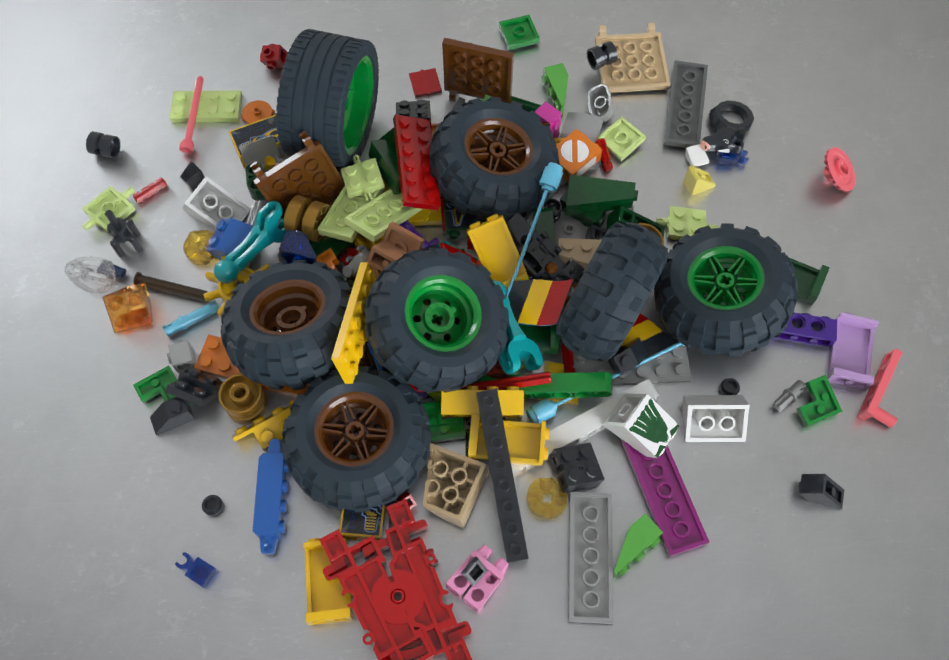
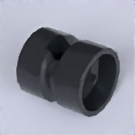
M611 41L589 48L586 53L588 63L593 70L600 69L618 60L617 49Z
M95 131L90 132L87 136L86 149L90 154L116 158L120 152L121 143L118 136L104 135V133Z

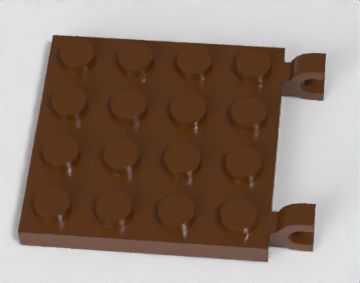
M443 39L444 90L449 91V101L456 102V95L462 94L484 99L485 95L500 97L502 102L511 103L513 52L455 39Z
M306 131L299 134L306 148L266 173L263 172L257 161L250 165L257 176L253 181L267 201H276L282 206L283 215L281 219H284L286 209L292 198L296 195L328 204L331 208L345 186L344 180L320 142L317 140L313 143Z

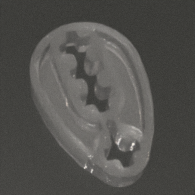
M92 256L80 257L68 262L65 266V274L68 278L85 291L105 293L114 284L115 269L113 264L107 259ZM74 268L79 269L80 272H75ZM90 271L105 275L106 279L90 276L88 273Z

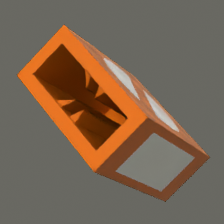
M577 128L557 144L559 165L563 167L562 178L569 183L570 175L581 176L600 161L602 149Z

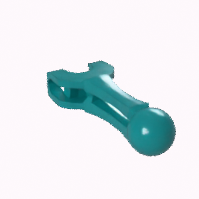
M270 201L257 213L255 225L244 241L226 255L225 259L216 263L214 276L219 282L232 283L237 279L239 271H243L259 252L273 242H284L291 235L285 229H282L284 228V219L280 218L283 215V208L279 202Z
M493 280L495 285H500L505 296L503 304L509 312V326L506 329L508 339L504 351L498 357L503 371L506 374L516 373L521 366L520 360L527 370L540 369L543 364V358L538 345L526 338V335L519 327L510 307L505 285L500 281Z

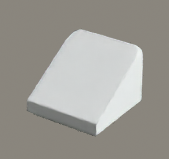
M700 144L686 148L685 158L690 165L698 167L709 164L707 154L700 147Z

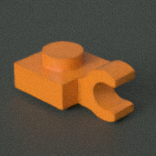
M331 248L315 257L317 262L327 264L332 270H337L335 266L340 263Z

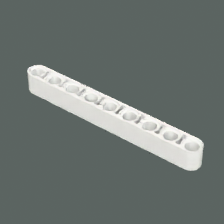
M650 379L550 430L549 440H545L544 447H548L547 460L554 449L576 445L606 428L603 425L624 394H648L654 401H657L661 395ZM511 463L513 477L536 465Z

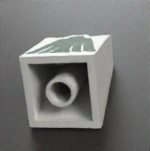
M624 394L603 424L608 430L644 456L658 458L663 454L666 445L675 436L676 430L679 428V425L648 394Z

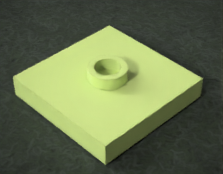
M622 116L598 137V139H605L608 151L620 162L646 140V136Z

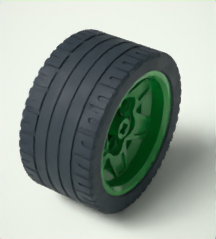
M306 29L292 43L281 73L276 105V126L279 144L283 152L291 157L306 148V145L299 136L300 133L306 131L313 143L317 140L320 142L335 167L345 168L354 164L353 156H355L356 160V155L361 157L373 124L379 85V63L376 48L369 40Z

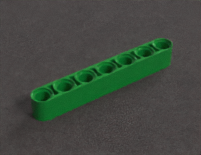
M607 372L550 373L551 383L519 388V390H524V399L610 397L613 394L612 374ZM527 374L484 375L477 382Z

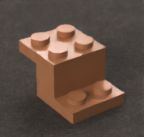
M393 221L389 223L384 239L372 246L367 260L371 270L374 271L375 279L378 278L385 267L392 261L401 258L403 254L416 249L421 251L425 239Z

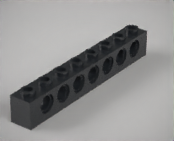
M497 389L476 392L506 560L509 563L529 559Z

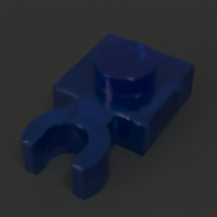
M742 150L740 154L716 151L718 163L735 165L738 162L745 165L749 160L746 157L748 154L746 150Z
M183 552L182 555L187 558V561L183 565L176 562V567L181 570H188L185 576L204 588L217 569L199 557L193 562L192 556Z

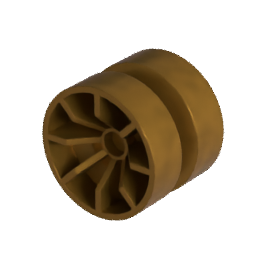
M296 195L290 201L285 212V231L296 236H303L305 239L314 242L321 241L324 235H320L317 229L330 210V206L319 201H312V199Z
M242 373L227 378L219 389V401L229 417L238 424H253V421L264 416L268 409V398L261 385L253 382Z

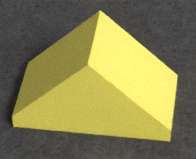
M692 165L688 167L683 183L691 196L716 186L707 171Z

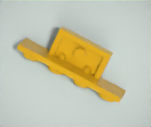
M296 398L289 401L290 405L282 408L280 406L272 410V415L266 418L261 416L255 419L253 425L247 428L244 425L234 431L235 434L232 435L234 442L252 432L262 449L268 447L269 441L274 438L278 440L283 439L284 421L290 416V407Z

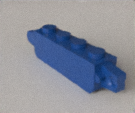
M276 438L269 441L268 453H263L259 456L252 531L260 539V550L264 555L275 554L278 540H282V533L286 531V521L283 520L284 512H287L285 492L289 490V481L286 479V473L289 472V469L284 460L283 445Z

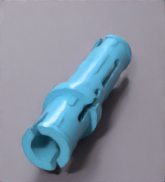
M214 300L187 315L179 316L178 319L162 327L166 335L170 337L217 313L219 306Z

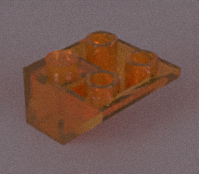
M145 283L128 286L103 296L114 333L153 325L151 301Z

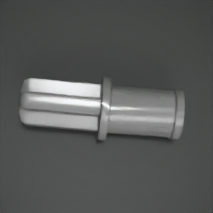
M797 380L774 401L773 407L778 411H782L790 403L796 402L797 397L807 390L806 384L801 380Z

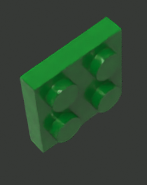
M530 14L499 22V29L508 50L540 43V37Z

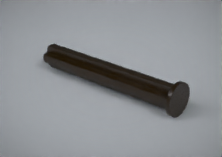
M137 272L133 279V284L136 287L140 285L206 301L203 294L208 291L145 276L141 272Z

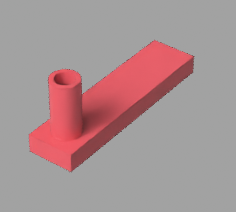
M897 348L885 354L875 375L874 383L870 387L857 415L863 421L873 417L889 428H892L897 422L896 417L878 407L903 353Z

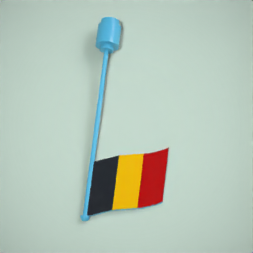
M552 162L545 166L539 185L542 186L541 189L544 190L507 290L510 307L518 324L536 326L557 324L574 279L566 281L536 279L515 281L548 192L557 191L563 175V167Z
M640 313L620 347L639 337L648 353L638 365L640 366L679 346L683 347L684 345L663 332L646 316ZM613 374L612 379L620 376V374ZM546 398L530 406L526 410L527 417L531 423L541 424L542 421H547L556 416L557 406L573 398H564L556 403Z

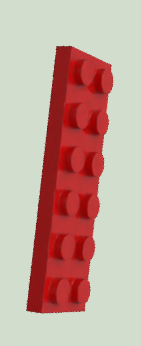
M395 114L393 125L402 206L439 210L441 204L439 189L437 188L438 182L435 177L431 176L429 166V150L432 141L430 122L428 119Z

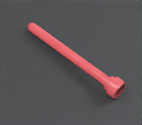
M198 76L196 79L185 139L180 142L179 150L183 153L191 154L194 150L192 137L204 81L202 76Z

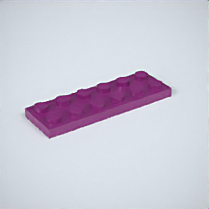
M622 440L621 443L653 520L663 532L660 537L668 556L672 557L709 544V539L668 445H666L662 455L658 458L644 456Z

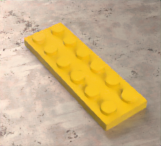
M360 262L331 357L345 384H353L355 375L358 374L359 360L363 356V346L367 341L364 330V308L371 287L376 281L374 271L371 270L368 262Z

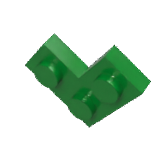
M168 365L133 384L143 403L159 394L162 395L164 401L176 397L166 393V388L168 384L177 381V378Z
M826 375L805 383L813 402L796 408L804 427L843 412Z
M440 401L422 404L425 406L429 417L430 443L466 438L463 417L443 420Z

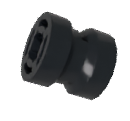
M548 199L544 203V209L552 208L555 223L560 219L562 205L557 199Z

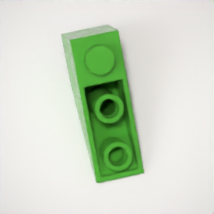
M563 63L544 67L543 75L541 76L543 85L547 87L548 96L553 100V107L562 113L561 117L563 116L569 77Z
M646 513L627 530L613 569V578L617 574L623 576L630 569L628 565L633 560L637 563L646 555L643 551L648 547L653 549L661 542L659 537L663 532Z

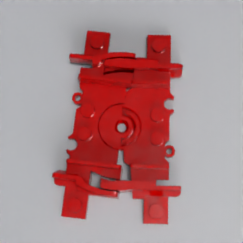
M406 499L386 507L393 527L385 530L387 538L376 541L372 535L348 548L338 529L319 539L331 565L323 569V574L327 581H332L338 577L343 587L342 596L346 594L353 595V601L347 604V606L354 609L363 630L369 631V633L363 636L362 640L367 646L372 645L373 642L375 643L373 650L378 660H430L443 652L447 660H472L463 637L471 633V627L467 621L457 624L452 612L453 603L445 605L442 602L443 596L448 595L449 592L443 589L435 568L429 566L435 563V554L428 553L425 556L426 546L421 537L413 540L410 539V536L428 529V525L424 519L415 522ZM390 549L392 560L389 563L392 576L389 577L383 568L386 565V560L382 554L383 551ZM363 552L366 561L362 565L357 566L354 559ZM397 592L402 594V599L399 601L394 599V594ZM367 637L371 638L369 642L366 641Z

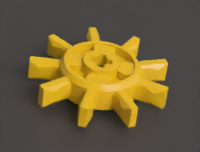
M250 261L243 271H239L237 279L227 284L219 282L215 278L214 273L206 272V279L218 284L217 290L203 294L206 302L222 298L224 303L217 312L218 316L222 318L225 303L231 299L232 291L239 283L245 284L250 280L249 276L260 270L263 272L270 269L267 263L253 271L249 268Z

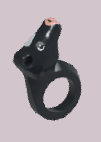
M723 101L710 110L709 120L716 131L710 136L704 137L700 147L705 151L740 154L744 147L743 139L750 131L754 116L749 107L741 102ZM726 110L737 112L743 117L744 123L729 122L722 116L721 112Z

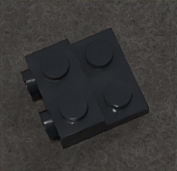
M189 368L179 373L177 381L167 385L166 393L202 407L219 397V389L223 381L216 376L203 374L199 369Z

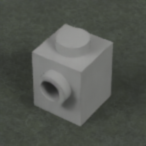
M180 340L168 345L170 353H167V358L177 373L194 368L196 360L193 347L188 340Z

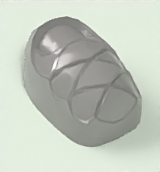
M605 84L591 88L587 96L589 112L591 115L602 119L603 123L608 122L613 118L615 112L612 95Z

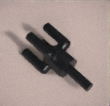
M107 210L105 215L110 221L107 224V229L113 236L110 245L118 257L125 255L120 243L127 241L132 244L136 252H142L143 247L137 239L141 233L134 222L130 219L127 221L116 217L111 210Z

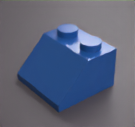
M233 218L221 219L216 225L214 235L208 241L209 245L206 251L217 259L222 260V256L231 253L244 241L252 230L253 225Z

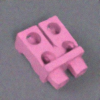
M486 545L479 548L477 552L474 550L446 583V588L460 600L463 598V602L477 614L480 613L485 603L504 579V573L508 567V563L500 557L494 565L487 561L493 554V551ZM476 556L488 571L473 587L461 572Z

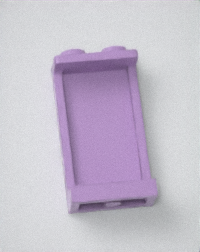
M840 313L836 317L837 341L830 349L827 379L831 383L866 391L874 383V377L870 376L874 332L879 326V321L868 317L854 316L851 313Z

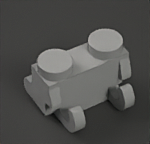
M362 244L357 247V251L362 250V252L355 257L348 256L346 258V262H351L343 267V275L349 279L356 278L360 262H367L370 251Z

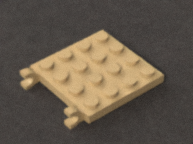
M654 23L647 24L648 30H646V33L607 35L606 25H599L598 36H595V46L611 41L618 53L617 62L605 65L599 69L601 84H605L610 93L670 89L661 33L655 32Z

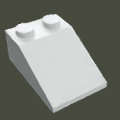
M207 176L183 206L184 211L215 230L217 223L221 219L233 218L243 221L251 211V208Z

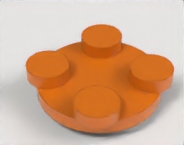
M256 100L244 107L241 119L243 122L250 124L276 115V113L267 102Z

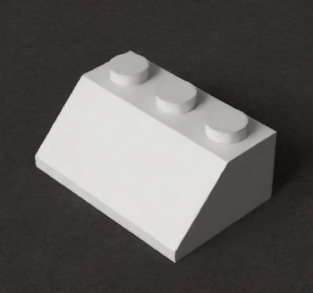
M683 395L682 421L685 442H746L749 414L748 402L743 395Z

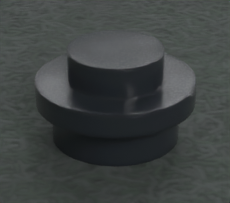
M726 378L720 384V391L723 395H737L740 391V385L737 380Z
M209 495L202 502V510L209 516L219 514L223 508V501L217 495Z

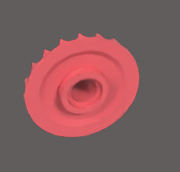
M833 147L826 151L824 155V163L826 165L824 175L838 190L848 192L855 186L854 168L848 156L841 149Z

